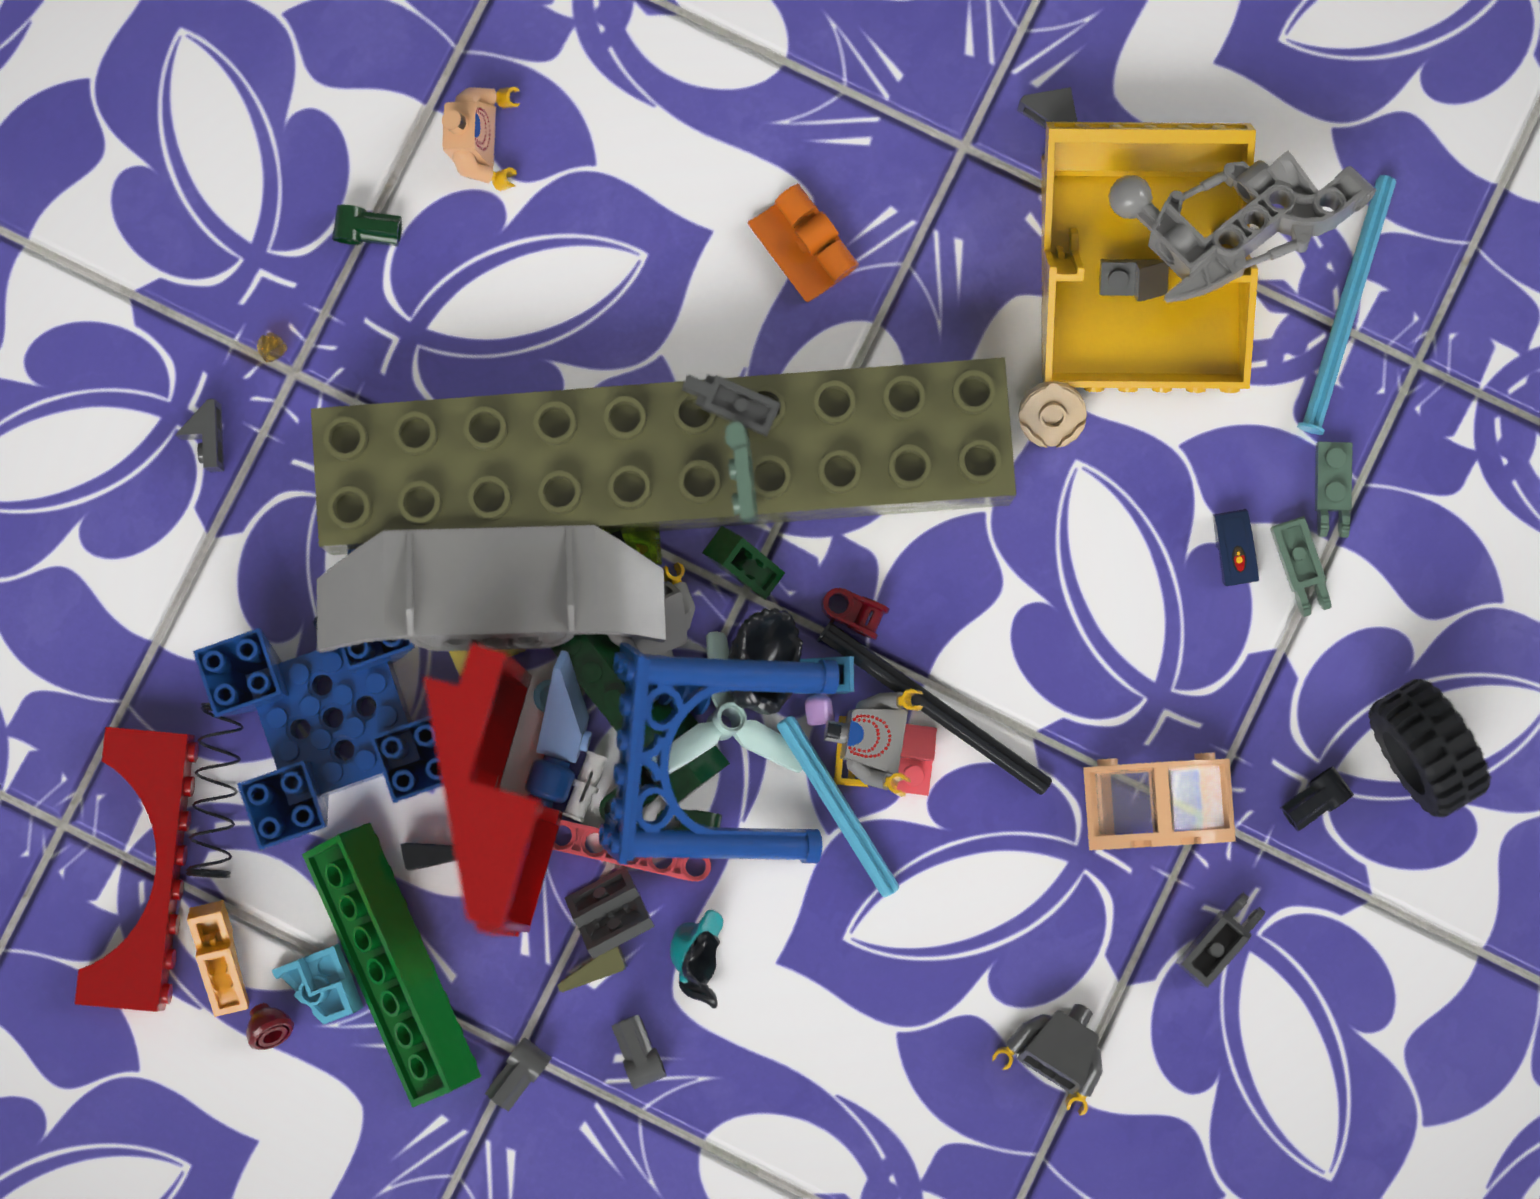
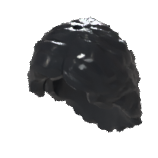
M764 608L762 612L750 615L738 629L737 636L732 641V646L729 649L728 659L799 662L802 655L803 641L798 636L799 629L795 626L796 623L793 616L785 610L780 611L778 608L771 610ZM730 691L733 701L737 706L765 715L779 712L792 695V693Z

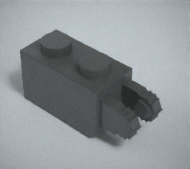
M1244 892L1225 911H1220L1175 962L1203 987L1208 988L1251 938L1252 934L1250 931L1265 915V911L1259 907L1249 914L1242 925L1233 918L1247 904L1249 897Z

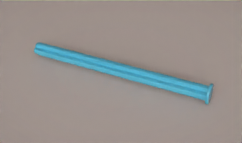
M1380 175L1376 180L1374 187L1376 193L1369 203L1303 422H1299L1297 426L1308 433L1323 435L1325 432L1322 428L1396 184V180L1387 175Z

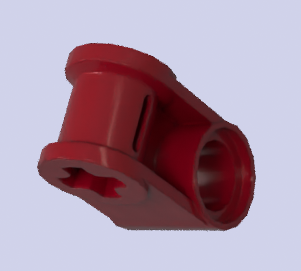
M833 588L828 591L821 604L823 613L829 619H833L847 626L850 630L873 640H876L878 637L876 630L883 615L888 614L890 610L887 606L877 601L859 596L843 588ZM833 595L842 596L847 603L846 610L843 613L831 611L828 604L830 597ZM872 611V615H871V617H870V620H869L868 624L865 625V623H866V621H867V618H868L870 612Z

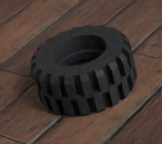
M1413 679L1372 704L1368 717L1376 742L1379 743L1382 754L1389 762L1394 774L1399 778L1400 783L1408 790L1415 802L1421 805L1424 811L1429 812L1434 817H1446L1487 792L1491 784V775L1488 772V764L1483 758V752L1474 739L1475 736L1468 729L1464 722L1465 720L1455 710L1451 701L1444 697L1440 689L1433 687L1431 682L1424 679Z

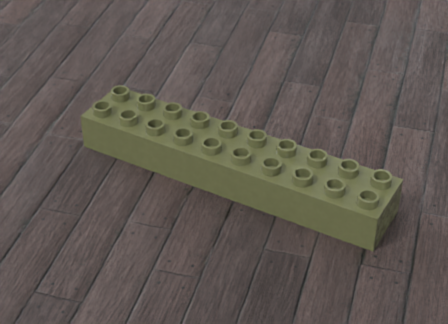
M1005 357L725 378L781 403L767 437L747 429L748 437L750 438L759 519L757 522L744 523L740 519V514L735 515L733 510L732 494L738 493L736 479L731 480L728 460L734 458V452L725 441V436L727 435L725 434V428H727V424L729 425L731 421L705 411L702 407L696 405L697 397L682 390L684 381L311 408L319 547L331 555L348 554V549H356L380 532L387 530L595 525L609 534L619 530L622 534L1009 506L1016 496Z

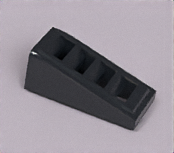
M406 842L400 844L405 869L408 871L456 861L453 845Z

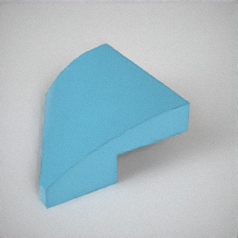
M339 943L272 970L276 979L282 978L295 991L294 996L301 1003L310 1006L313 1015L323 1025L364 1008Z

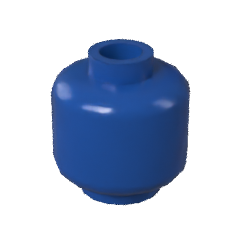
M544 755L543 760H535L532 763L525 784L526 791L534 795L533 799L543 802L545 807L552 808L554 802L564 803L568 799L575 778L574 772L569 769L570 763Z

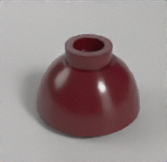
M267 1003L258 1004L250 1011L251 1018L246 1029L247 1041L252 1049L268 1050L274 1048L291 1035L294 1029V1022L284 1011L270 1008Z

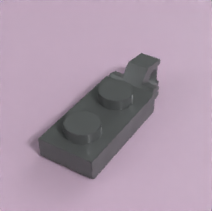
M687 374L682 385L683 391L697 397L695 404L702 407L703 410L731 422L739 421L745 428L767 437L781 406V403L718 375L714 377L707 374L705 381Z

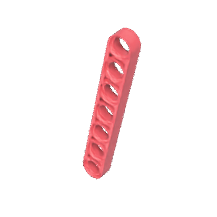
M566 820L560 821V825H564L571 830L572 838L564 846L555 843L552 850L620 865L605 849L599 853H592L587 849V837L593 833L599 834V828ZM636 857L632 861H627V865H622L693 882L704 880L711 871L710 859L704 858L702 859L705 861L706 869L700 876H692L687 872L686 863L689 858H672L671 865L665 869L656 867L653 863V858Z

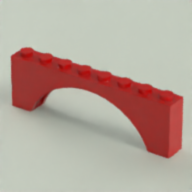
M105 727L102 762L113 768L131 785L148 813L155 838L156 871L148 903L133 930L105 957L91 965L78 969L74 1005L160 1012L164 1011L166 1005L171 1003L173 986L168 984L169 971L174 969L177 956L176 949H172L173 935H177L180 928V915L176 914L177 900L181 901L184 892V881L179 880L181 866H185L188 855L187 845H183L184 833L189 831L191 825V811H187L188 797H192L195 790V777L191 776L192 763L197 762L199 744L194 742L195 735Z

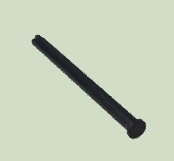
M830 620L816 640L818 643L822 640L844 657H854L855 665L894 692L904 693L909 689L922 691L923 694H914L912 696L911 704L913 706H923L920 711L1039 795H1043L1052 782L1049 776L833 624L835 620Z

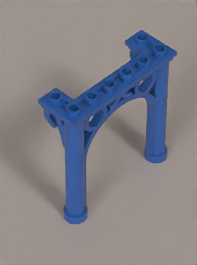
M620 642V650L614 656V672L617 673L619 679L626 683L625 694H621L619 702L620 714L623 715L622 729H618L616 736L620 758L619 763H616L614 766L613 779L614 783L617 784L616 798L611 800L610 813H605L604 824H600L599 843L620 865H627V860H633V857L800 860L803 864L819 863L822 855V836L818 829L709 827L689 818L680 808L671 788L669 756L674 736L681 722L690 710L705 698L724 691L833 695L836 693L839 685L837 661L820 659L818 663L668 657L657 654H643L630 644ZM673 685L701 686L688 694L683 700L679 693L672 688ZM662 693L669 694L675 709L665 720L654 721L651 716L654 698ZM645 723L654 730L662 731L661 736L655 734L654 740L650 745L643 748ZM657 756V762L652 760V758ZM641 765L648 767L651 772V779L658 781L659 786L647 784L639 788ZM651 794L661 795L666 806L660 816L653 821L644 820L642 817L644 800ZM675 816L690 830L661 829Z

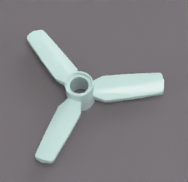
M718 631L709 632L706 635L707 658L728 659L729 648L726 635ZM730 691L712 695L711 699L717 710L709 715L705 723H698L673 741L669 756L670 774L716 746L719 740H728L734 736L743 748L796 773L803 770L783 736L756 720H747L744 708L735 704ZM721 715L730 719L731 728L724 725ZM657 756L652 758V760L657 762Z

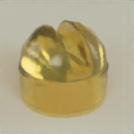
M270 332L266 336L262 335L257 341L258 352L265 362H273L279 359L287 350V345L283 339L275 333Z

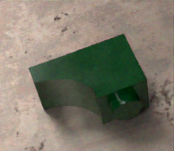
M724 526L720 527L702 552L723 571L730 574L764 600L767 599L785 574L782 569L747 540Z

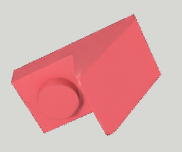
M906 724L898 773L908 777L911 782L906 780L900 781L897 784V790L910 794L929 795L932 764L935 758L937 728Z

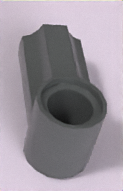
M639 1014L611 1025L625 1059L623 1060L625 1071L634 1090L667 1076L656 1048L652 1047Z
M524 1037L507 1059L505 1068L498 1074L485 1094L495 1104L509 1112L531 1082H535L552 1058Z

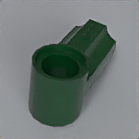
M337 205L332 240L348 245H362V242L399 246L402 235L401 216L367 212L366 209L353 205Z

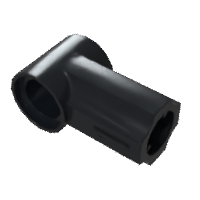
M1334 766L1320 773L1308 783L1309 786L1280 806L1283 815L1297 831L1315 821L1326 811L1330 812L1354 795Z

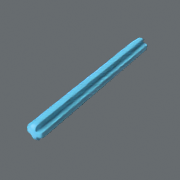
M788 716L777 724L779 732L882 897L892 895L899 889V884L794 716Z

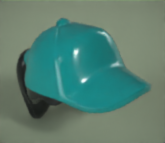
M710 909L705 912L699 923L687 922L677 927L670 944V957L673 965L679 972V987L682 992L688 997L704 1002L715 1009L718 1005L717 996L707 984L716 969V950L720 945L718 935L723 927V918L717 911Z

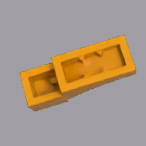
M224 900L191 907L187 922L197 950L195 955L214 1017L248 1009L250 1002L243 982L233 939V928Z

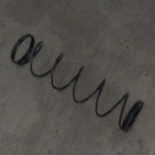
M202 703L201 710L207 715L214 717V714L209 712L212 711L210 703ZM225 717L217 718L238 725L240 728L201 736L198 742L204 747L227 754L238 760L205 766L197 769L194 773L203 780L229 788L235 792L195 801L192 806L202 813L232 823V825L196 832L190 835L189 839L196 844L222 852L229 857L190 866L186 869L187 872L185 873L188 876L231 877L230 871L194 869L227 862L232 858V855L226 850L192 838L198 835L228 830L236 825L233 820L195 806L202 802L229 798L238 793L236 788L198 774V772L229 766L241 761L238 755L201 741L212 736L238 732L244 728L241 723Z

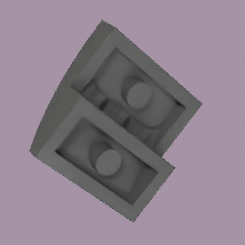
M626 866L565 897L571 916L579 928L586 948L593 959L655 927Z

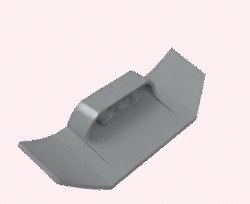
M595 525L387 530L380 532L356 548L317 578V651L321 653L365 642L408 639L416 646L432 651H468L471 643L494 650L551 648L566 643L575 634H609L662 643L666 641L664 569Z

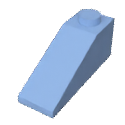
M561 650L552 672L536 753L576 763L580 751L587 752L592 732L586 731L589 715L569 653Z

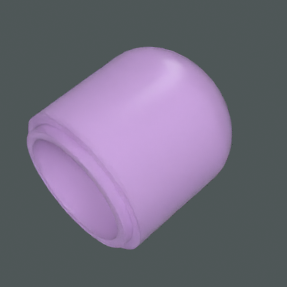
M814 694L806 699L807 725L816 726L826 724L827 720L835 721L832 701L829 696Z

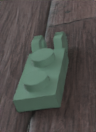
M734 421L730 422L729 425L727 424V428H725V434H727L725 436L726 444L734 452V458L728 460L731 480L736 479L738 493L732 494L733 510L735 515L740 514V519L744 523L757 522L759 519L749 433H747L748 430L745 429L742 423Z
M1317 442L1315 511H1317L1318 536L1327 537L1329 532L1328 511L1339 512V537L1348 538L1350 532L1349 511L1352 510V443Z
M1303 516L1270 527L1290 589L1295 593V599L1301 615L1306 617L1312 614L1311 605L1304 588L1315 585V593L1323 610L1331 609L1332 604L1325 585L1327 580L1305 517Z

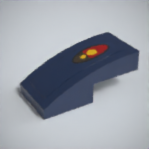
M1243 509L1213 514L1216 547L1220 554L1222 581L1225 587L1259 581L1248 510Z

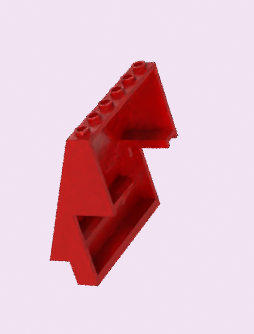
M471 643L459 685L426 676L423 677L466 920L475 922L474 930L491 935L519 937L520 932L530 931L563 812L543 806L544 803L539 800L500 790L532 675L507 653Z

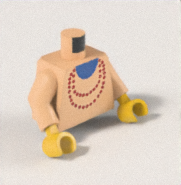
M470 87L459 93L455 98V102H446L444 105V115L442 117L443 151L454 162L460 175L484 183L492 181L493 186L498 191H504L516 186L509 183L506 177L517 175V171L511 167L497 172L493 171L496 107L493 105L497 103L500 108L519 106L520 103H512L509 97L511 92L520 91L517 87L501 88L497 92L493 88Z

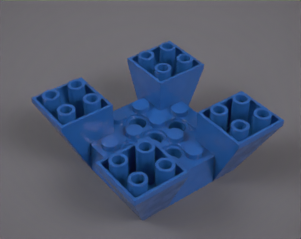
M257 628L193 651L214 717L257 711L277 769L237 784L259 850L326 828L328 823L329 795L384 776L393 803L443 786L431 717L428 716L412 722L393 666L394 663L415 648V645L408 639L365 642L322 653L315 650L282 662L262 630ZM330 677L333 684L332 689L328 694L321 695L318 691V683L322 678ZM372 697L376 702V710L372 715L364 716L361 711V704L365 699ZM340 709L344 716L343 722L340 726L333 728L329 723V715L333 710ZM307 720L311 726L310 734L306 738L300 739L297 736L296 728L300 722ZM350 741L355 748L354 755L349 760H343L339 752L340 747L343 743Z

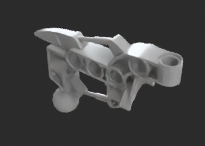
M1286 151L1271 166L1261 160L1256 161L1251 166L1244 161L1227 163L1223 171L1200 182V185L1184 193L1177 190L1171 192L1161 211L1151 203L1153 199L1151 188L1147 181L1139 176L1126 175L1117 179L1110 188L1108 197L1110 206L1115 214L1126 219L1137 218L1151 231L1148 246L1182 279L1180 283L1165 294L1164 301L1168 303L1187 300L1214 291L1235 278L1242 277L1246 268L1268 259L1273 260L1293 251L1305 252L1312 236H1320L1335 229L1354 212L1362 209L1375 195L1376 189L1352 166H1348L1330 183L1318 191L1294 156L1289 151ZM1223 182L1230 188L1234 186L1238 195L1248 205L1222 224L1207 238H1204L1180 214L1182 202L1197 193L1205 192ZM1272 204H1279L1284 208H1276ZM1321 207H1329L1333 211H1325ZM1247 224H1254L1259 228H1250ZM1277 232L1292 237V241L1272 248L1267 253L1247 261L1245 259ZM1221 244H1229L1234 248L1227 249L1222 247Z

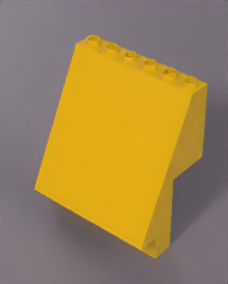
M1046 122L1045 155H1041L1043 382H1064L1073 388H1084L1088 392L1104 391V388H1118L1121 392H1136L1138 388H1152L1154 392L1167 393L1171 392L1172 388H1185L1188 392L1202 393L1206 391V388L1219 389L1225 393H1238L1240 389H1250L1258 267L1256 265L1246 268L1242 277L1235 278L1214 291L1187 300L1168 303L1164 301L1165 295L1145 301H1137L1135 296L1100 295L1099 276L1100 259H1161L1148 246L1151 231L1137 218H1122L1115 214L1111 208L1108 195L1115 181L1126 175L1139 176L1144 179L1151 188L1153 198L1151 203L1161 211L1171 192L1177 190L1184 193L1200 185V182L1223 171L1227 163L1244 161L1249 166L1253 165L1256 129L1251 123ZM1223 182L1205 192L1201 191L1184 200L1180 214L1204 238H1207L1248 204L1238 195L1234 186L1230 188ZM1221 244L1222 247L1227 249L1234 248L1229 244ZM1249 254L1245 259L1247 261L1252 258ZM1170 267L1167 292L1182 281Z

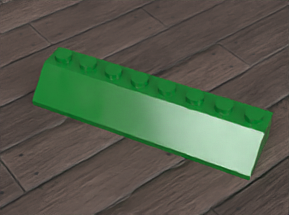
M369 822L340 833L303 853L302 856L412 1108L452 1092L482 1077L477 1067V1061L469 1049L462 1027L455 1017L448 995L441 985L434 963L427 953L420 931L416 928L407 902L402 896L393 870L387 862L380 846L379 838L374 832L371 823Z

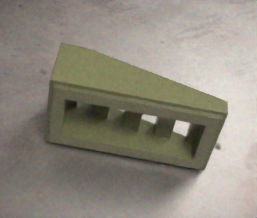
M620 945L591 959L564 978L557 985L559 991L563 993L626 970L627 964Z

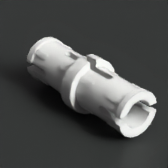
M588 750L579 776L573 781L572 785L574 788L565 812H563L564 816L582 823L593 794L597 795L599 788L596 786L605 762L608 759Z

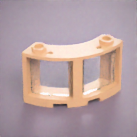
M1215 752L1196 753L1194 754L1195 760L1118 765V758L1098 759L1097 766L1083 767L1089 850L1236 842L1230 759H1216ZM1177 829H1193L1188 831H1174ZM1144 831H1153V832H1154V833L1132 834V832H1144Z

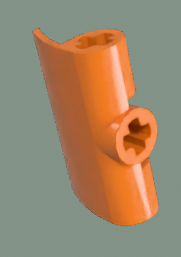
M795 184L785 190L775 200L773 206L748 221L751 230L807 303L836 285L859 266L857 260L839 238V233L823 211L820 212L800 184Z

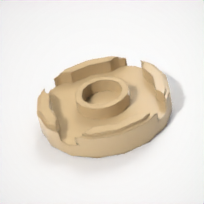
M1049 381L1039 383L1028 390L1020 402L1018 416L1021 430L1028 440L1040 447L1056 446L1058 448L1066 446L1078 438L1085 428L1087 413L1084 399L1077 389L1064 382Z

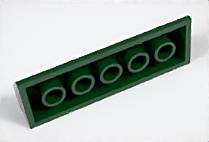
M575 634L566 643L551 647L557 657L561 650L569 653L579 685L616 732L619 728L622 729L623 715L620 714L619 702L621 694H625L626 683L619 679L617 673L614 672V656L616 652H619L620 647L614 644L607 634ZM657 699L655 702H652L651 716L654 721H663L672 713L674 708L669 703L667 705H660ZM690 712L678 727L673 741L698 724ZM645 723L643 748L650 745L654 740L655 734L661 736L662 731L654 730ZM714 746L669 774L671 788L678 804L730 764L717 746ZM644 766V767L646 768V770H647V771L650 773V775H651V772H650V770L648 769V767Z

